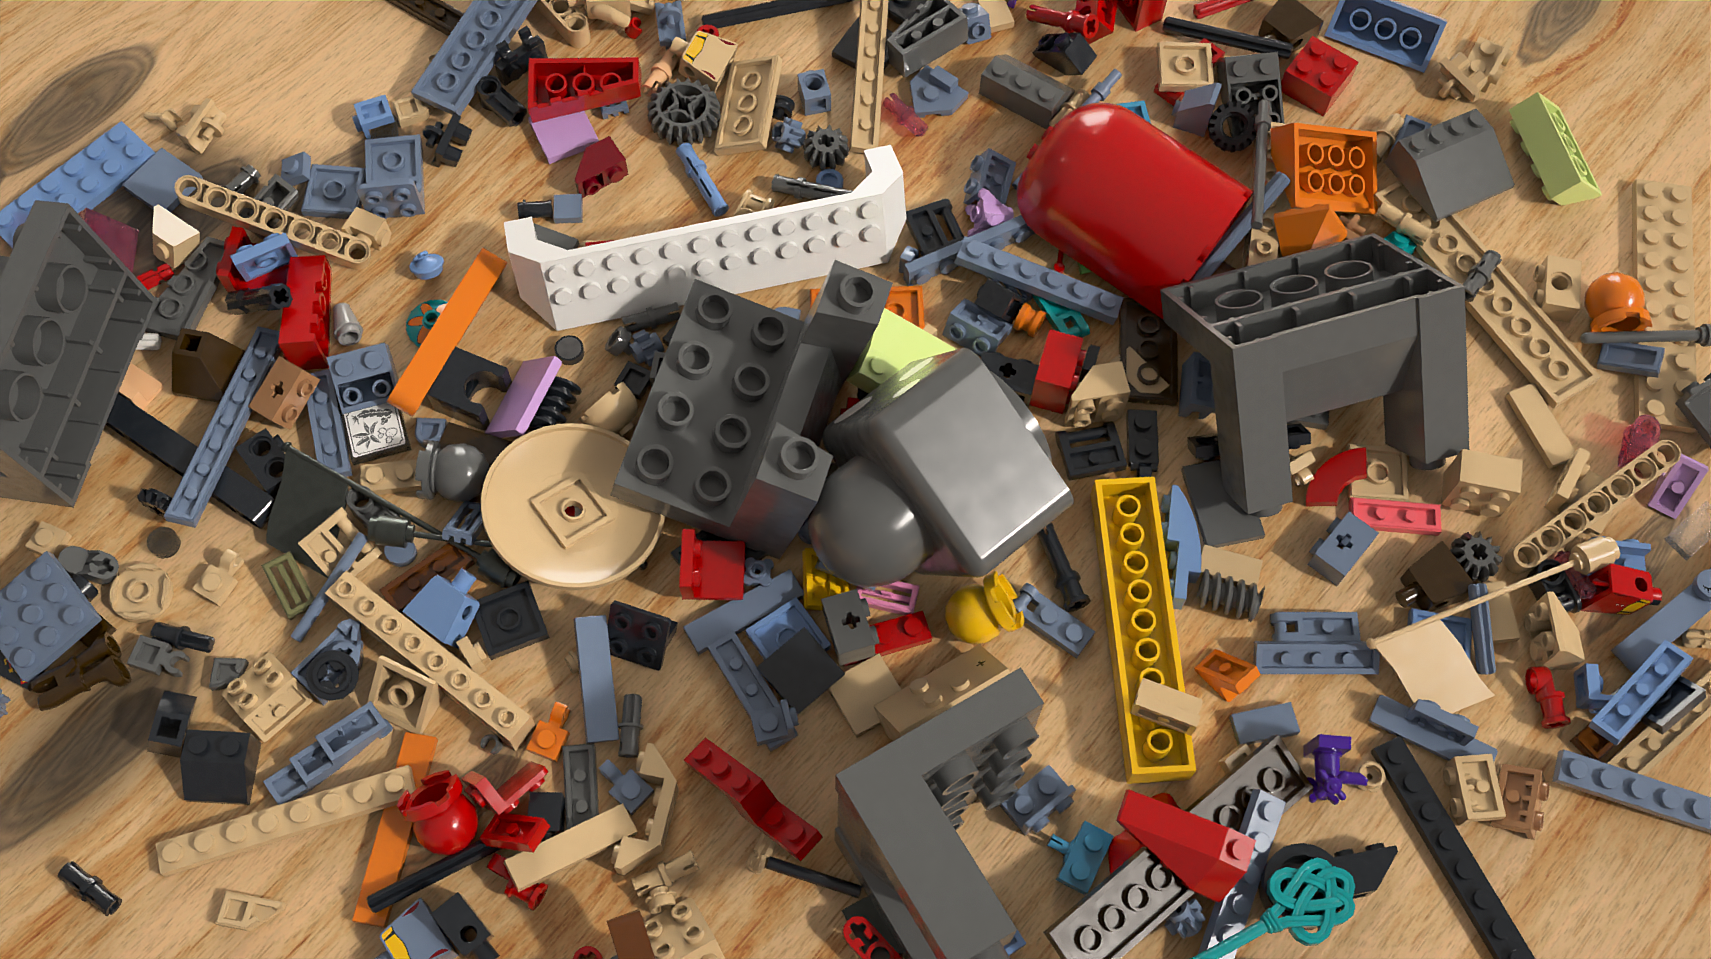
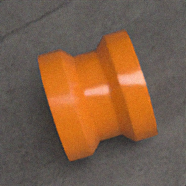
M1025 303L1015 319L1013 329L1017 331L1024 330L1028 333V336L1035 338L1044 322L1046 312L1042 310L1035 311L1031 305Z

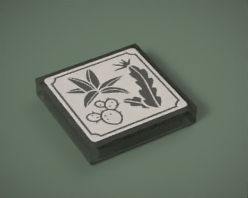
M385 403L347 414H342L340 410L350 459L353 465L412 450L403 412L394 406Z

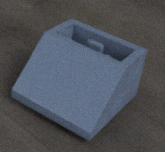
M385 342L326 357L342 414L387 403V399L398 383L390 347Z

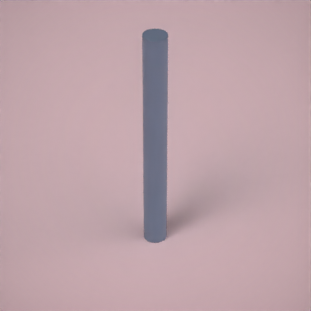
M361 532L357 533L290 635L293 639L302 642L329 600L325 592L346 570H349L368 541L366 535Z

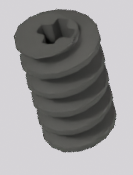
M1205 569L1196 598H1200L1201 608H1204L1208 601H1211L1212 611L1216 612L1220 605H1224L1225 615H1228L1232 608H1235L1236 618L1238 619L1244 612H1248V622H1252L1258 614L1265 586L1258 593L1257 584L1251 583L1246 590L1243 579H1240L1234 586L1233 577L1228 576L1222 583L1219 572L1215 573L1212 579H1210L1209 570Z

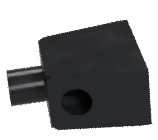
M459 892L431 913L434 920L465 958L473 955L475 959H497L500 956L489 942L494 935ZM473 928L477 936L473 941L468 942L464 937L465 932Z

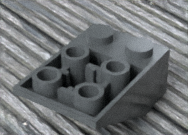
M1278 52L1225 57L1216 63L1218 83L1222 84L1220 95L1223 105L1229 101H1241L1242 104H1248L1256 112L1257 116L1259 101L1267 100L1270 103L1269 115L1271 116V122L1285 124ZM1236 116L1227 118L1231 137L1240 136L1244 131L1243 121Z

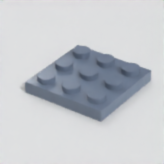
M48 551L44 552L0 590V650L22 681L30 683L102 620L55 555Z

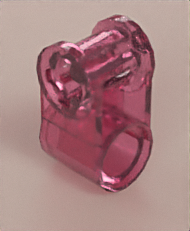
M1641 415L1624 430L1617 462L1618 467H1624L1641 453L1659 442L1661 425L1655 417ZM1634 468L1635 472L1641 473L1639 469Z

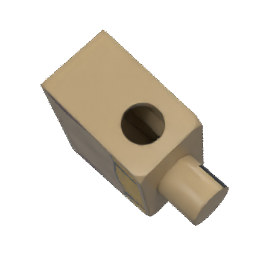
M696 31L690 43L676 36L669 51L681 57L678 69L681 75L685 78L688 77L693 83L699 79L701 86L708 84L710 91L716 93L731 66V62L735 59L738 44L702 31Z

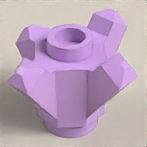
M981 189L978 193L980 200L977 205L970 204L965 207L967 215H970L971 222H974V228L968 230L967 237L1013 219V209L1001 204L989 190Z

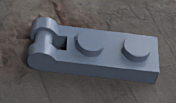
M1025 583L1020 589V596L1012 600L1017 613L1023 611L1026 624L1077 659L1094 636L1095 631L1043 596L1033 585ZM1029 602L1037 606L1034 612L1027 609L1026 606Z
M1275 612L1270 614V623L1274 626L1275 632L1272 635V641H1361L1357 612ZM1286 625H1294L1295 632H1287Z

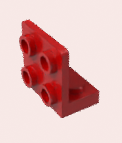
M682 529L679 581L682 600H743L745 542L697 540L695 529Z

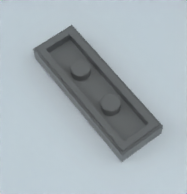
M594 743L563 746L567 830L599 815L596 746Z

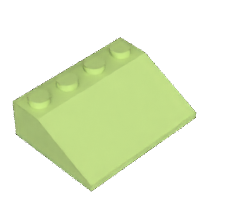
M884 308L879 325L846 381L870 393L910 362L957 349Z

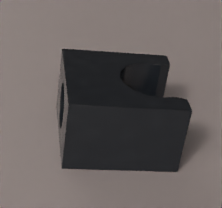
M455 347L429 389L427 396L434 411L486 431L490 422L485 409L480 403L472 402V397L477 391L489 387L496 388L501 392H507L512 384V380L507 367Z

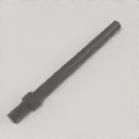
M1267 100L1259 101L1258 115L1254 121V129L1257 131L1251 227L1256 230L1263 227L1268 131L1271 129L1270 103Z

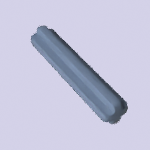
M1484 583L1470 584L1468 586L1469 601L1488 594L1487 585ZM1488 600L1470 608L1477 673L1481 675L1496 672Z

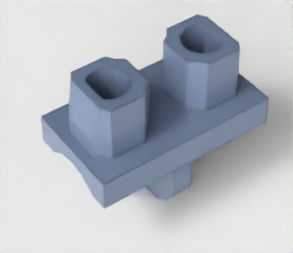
M681 0L665 4L655 3L660 46H666V50L669 49L676 36L686 41Z

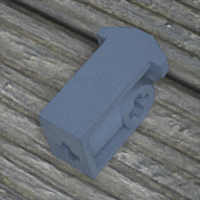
M353 619L341 621L337 628L291 672L293 677L323 706L328 701L316 697L308 687L306 681L308 666L317 655L325 651L337 650L350 655L356 662L359 671L363 664L364 645L361 640V624ZM328 664V676L322 681L330 680L337 688L339 687L338 677L343 672H335L330 664Z

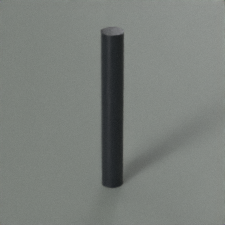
M770 856L766 869L858 899L861 894V885Z

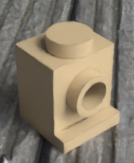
M358 207L354 209L342 227L344 233L366 241L369 247L379 251L388 245L392 234L385 218Z

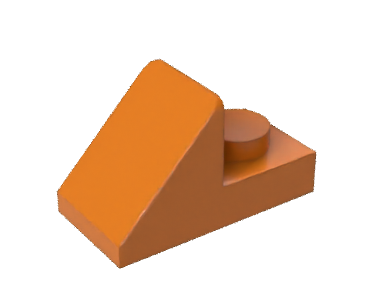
M1214 649L1194 668L1197 674L1227 702H1231L1238 694L1240 695L1261 675L1256 665L1217 649Z

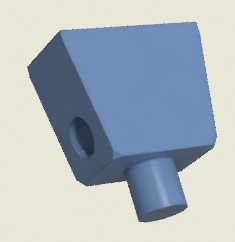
M462 568L453 581L436 575L402 612L441 642L459 648L456 642L465 637L480 606L479 601L467 593L477 578Z

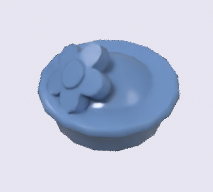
M423 251L413 258L409 269L418 279H431L441 274L444 259L440 255L428 254L427 251Z

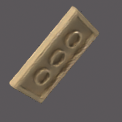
M779 55L731 62L714 146V152L718 156L766 149L783 61Z

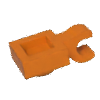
M555 702L549 722L546 723L539 720L526 748L528 752L553 762H558L563 746H565L570 735L567 730L562 729L571 711L567 709V705Z

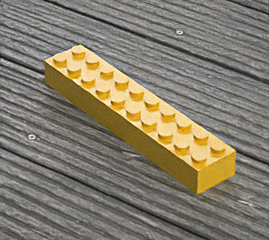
M1155 477L1098 479L1094 481L1090 496L1126 783L1190 780L1196 772L1192 736L1130 713L1143 678L1185 693Z

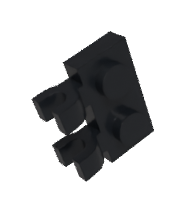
M527 25L518 31L522 45L517 49L511 51L505 40L496 45L501 59L494 64L498 79L504 86L518 80L529 70V58H548L544 41L538 35L533 37Z

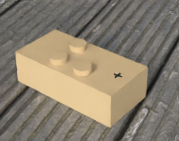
M979 644L926 676L915 679L909 686L874 705V708L886 735L894 741L1010 674V671Z

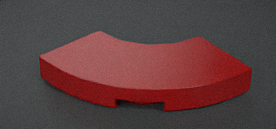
M1366 447L1341 452L1326 461L1313 476L1314 479L1309 483L1306 494V507L1337 506L1338 497L1347 485L1356 480L1366 479Z

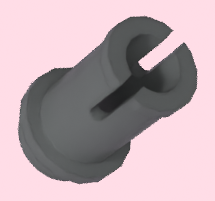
M250 164L246 167L242 166L240 168L241 172L224 188L243 194L253 183L258 184V179L261 175Z

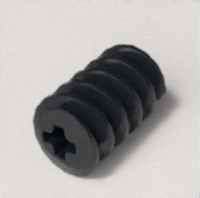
M555 376L528 430L531 432L545 426L555 425L556 422L565 424L567 419L561 413H571L572 409L566 403L575 404L577 399L572 394L580 395L582 392L581 388L570 380Z

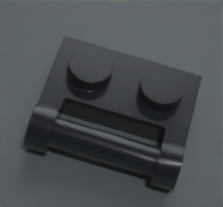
M942 199L906 211L905 222L922 257L961 241L965 237L951 211L953 207L949 199ZM935 215H942L953 240H947Z
M1113 421L1105 422L1100 427L1068 433L1063 430L1055 433L1056 443L1060 449L1069 481L1126 470V459ZM1104 437L1108 440L1074 448L1070 446L1073 443Z

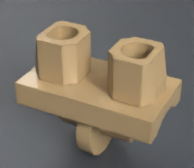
M1462 52L1450 59L1445 56L1439 61L1441 65L1439 70L1444 75L1437 81L1442 86L1439 95L1443 99L1451 95L1457 100L1463 94L1474 103L1479 98V91L1487 83V76L1479 69L1469 77L1462 73L1470 66L1469 59Z
M205 98L201 105H195L190 111L191 120L189 123L181 125L176 131L178 138L183 143L189 145L197 154L204 152L214 136L222 137L225 132L222 124L227 116L215 106L214 101L210 98Z

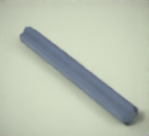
M1280 171L1265 186L1263 214L1290 183L1287 175ZM1252 202L1222 236L1192 281L1211 276L1252 228Z

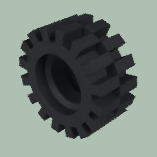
M1229 101L1224 105H1220L1213 112L1208 125L1209 137L1214 142L1213 144L1221 148L1222 151L1230 152L1242 151L1250 146L1257 134V131L1254 129L1256 112L1248 104H1242L1241 101ZM1236 116L1243 121L1244 131L1240 136L1229 137L1224 133L1223 122L1227 118Z

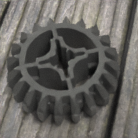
M688 77L685 82H680L678 78H676L673 84L666 81L665 88L658 86L657 93L651 94V102H648L647 106L649 113L648 121L654 133H658L660 140L667 138L669 145L674 141H677L679 146L683 142H688L692 145L695 140L702 144L703 136L710 138L712 130H717L721 117L719 111L720 102H718L715 92L710 91L708 84L701 86L699 79L694 83H691Z

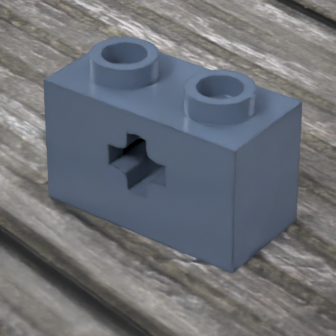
M1348 512L1342 520L1336 517L1326 530L1330 533L1329 537L1325 541L1319 538L1309 551L1313 557L1307 565L1336 586L1340 584L1379 534L1351 512Z

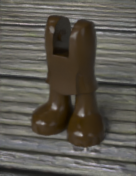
M105 632L98 636L91 646L79 655L71 656L64 664L48 670L30 682L33 692L43 693L36 700L41 711L54 709L76 695L90 691V687L104 681H108L118 687L131 683L132 679L128 669L118 659L122 653L115 638L110 633ZM100 662L98 665L91 668L90 670L86 669V667L94 663Z

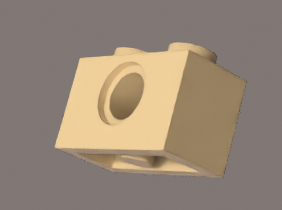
M1547 255L1542 264L1536 266L1533 279L1537 282V289L1533 294V300L1550 320L1570 323L1580 310L1582 261Z

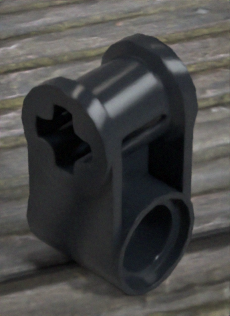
M1546 559L1532 569L1527 578L1562 564L1553 559ZM1565 570L1548 576L1550 581L1543 578L1528 584L1537 601L1546 592H1554L1567 613H1577L1582 609L1580 596L1573 588Z

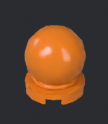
M1619 272L1603 274L1592 281L1585 292L1584 307L1592 320L1589 326L1590 332L1645 331V328L1653 326L1648 310L1644 309V291L1639 282L1632 276Z

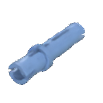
M690 143L681 144L676 149V154L686 168L685 173L688 178L693 179L715 217L725 214L729 206L707 173L706 164L703 160H699Z

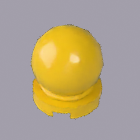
M994 571L984 577L983 585L970 584L962 586L952 594L945 608V619L950 632L959 641L972 645L988 643L1000 634L1002 628L1008 632H1013L1023 627V611L1017 613L1012 600L1018 597L1005 575L1001 574L998 576L997 571Z

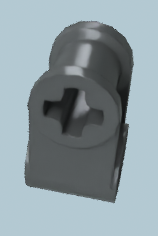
M362 486V487L368 489L369 491L373 492L372 490H370V488H368V487H366V486ZM353 488L348 491L346 503L355 518L367 530L372 516L379 517L382 514L401 517L399 514ZM361 500H369L365 506L356 507Z

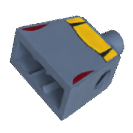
M419 898L381 932L379 938L386 951L374 959H454L459 955L445 932L431 916L432 910L422 898Z

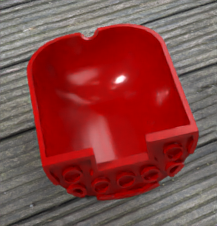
M1091 103L1081 106L1065 115L1054 127L1049 126L1041 137L1042 142L1040 145L1035 143L1028 152L1026 158L1029 159V162L1017 186L1019 211L1027 225L1037 235L1162 319L1163 311L1160 289L1192 281L1203 262L1234 223L1253 195V190L1131 110L1113 103Z

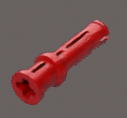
M1032 4L1029 8L1035 11L1028 9L1026 11V18L1030 22L1063 28L1066 33L1080 32L1087 39L1093 38L1099 28V19L1096 15H1082L1077 10L1062 12Z

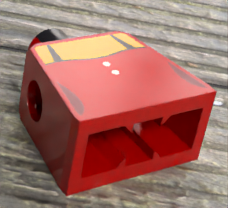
M1609 563L1578 582L1579 596L1582 602L1581 611L1629 615L1647 605L1657 606L1662 600V591L1660 588L1652 587V577L1649 572Z

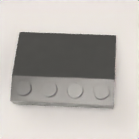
M1477 109L1399 140L1384 161L1434 222L1512 189L1515 185L1494 128Z

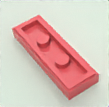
M1351 497L1348 501L1349 512L1376 531L1439 536L1442 532L1441 508L1437 504Z

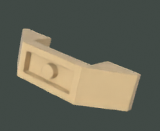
M647 743L645 752L640 751L636 770L640 771L639 774L645 782L662 785V788H656L653 806L657 807L654 819L649 818L646 825L645 837L649 838L648 841L622 836L621 844L614 846L611 863L615 864L614 868L618 875H626L664 851L679 787L670 769L652 743Z

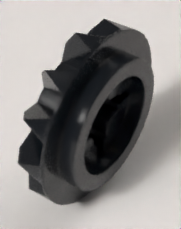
M153 488L148 490L141 489L137 495L139 502L143 506L164 517L172 500L170 496Z
M337 650L325 651L317 655L309 664L306 672V681L311 692L316 697L329 702L344 699L354 691L359 680L358 666L354 659L348 654ZM328 664H330L335 672H343L338 677L339 687L337 688L330 680L322 681L328 676Z

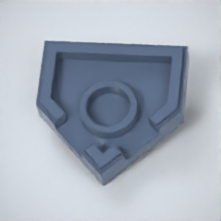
M926 65L910 81L914 118H923L925 115L941 114V116L952 115L968 99L969 92L958 86L959 79L938 65L932 69Z

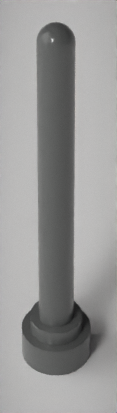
M1702 324L1700 327H1696L1695 330L1585 332L1580 336V340L1584 344L1695 341L1703 347H1710L1711 324Z

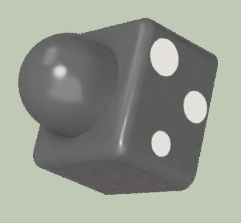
M961 348L910 362L824 428L822 434L823 444L827 452L833 456L832 459L839 468L825 479L818 502L808 516V531L812 547L822 564L838 578L854 585L864 587L885 586L905 578L913 571L923 575L980 578L991 572L1072 506L1074 499L1071 491L1052 464L1048 442L1031 411L1010 386L992 371L988 370L983 361L968 348Z

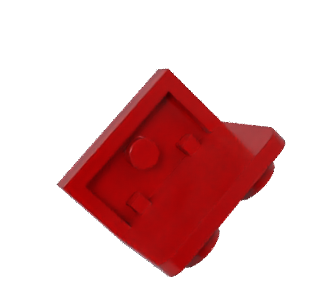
M232 226L229 237H226L224 241V254L222 260L217 263L216 275L227 292L245 288H261L279 283L286 285V269L289 268V264L246 282L235 267L230 255L235 254L236 250L242 246H254L259 243H252L244 228Z
M531 761L495 790L485 776L471 770L462 778L463 782L467 785L463 791L474 804L478 803L480 807H485L497 815H500L502 812L507 814L520 803L519 798L524 793L535 791L545 782L544 776L549 771L545 766Z

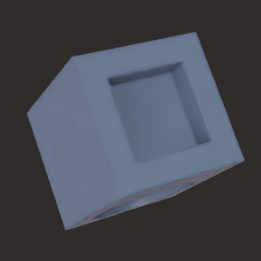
M824 69L809 70L797 74L798 92L805 116L831 111V93Z

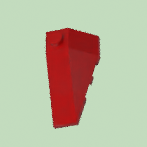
M1130 789L1125 792L1116 819L1143 847H1147L1153 852L1166 869L1172 870L1182 880L1181 883L1188 890L1217 903L1222 901L1247 872L1256 840L1229 827Z

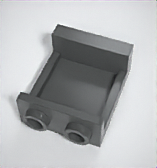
M1710 373L1703 379L1705 382L1699 384L1695 381L1681 391L1684 395L1675 404L1711 448Z

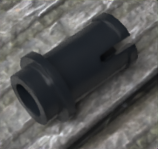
M523 199V202L517 203L519 219L528 217L553 218L551 200L526 202V199Z

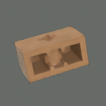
M279 356L248 407L290 430L321 379Z

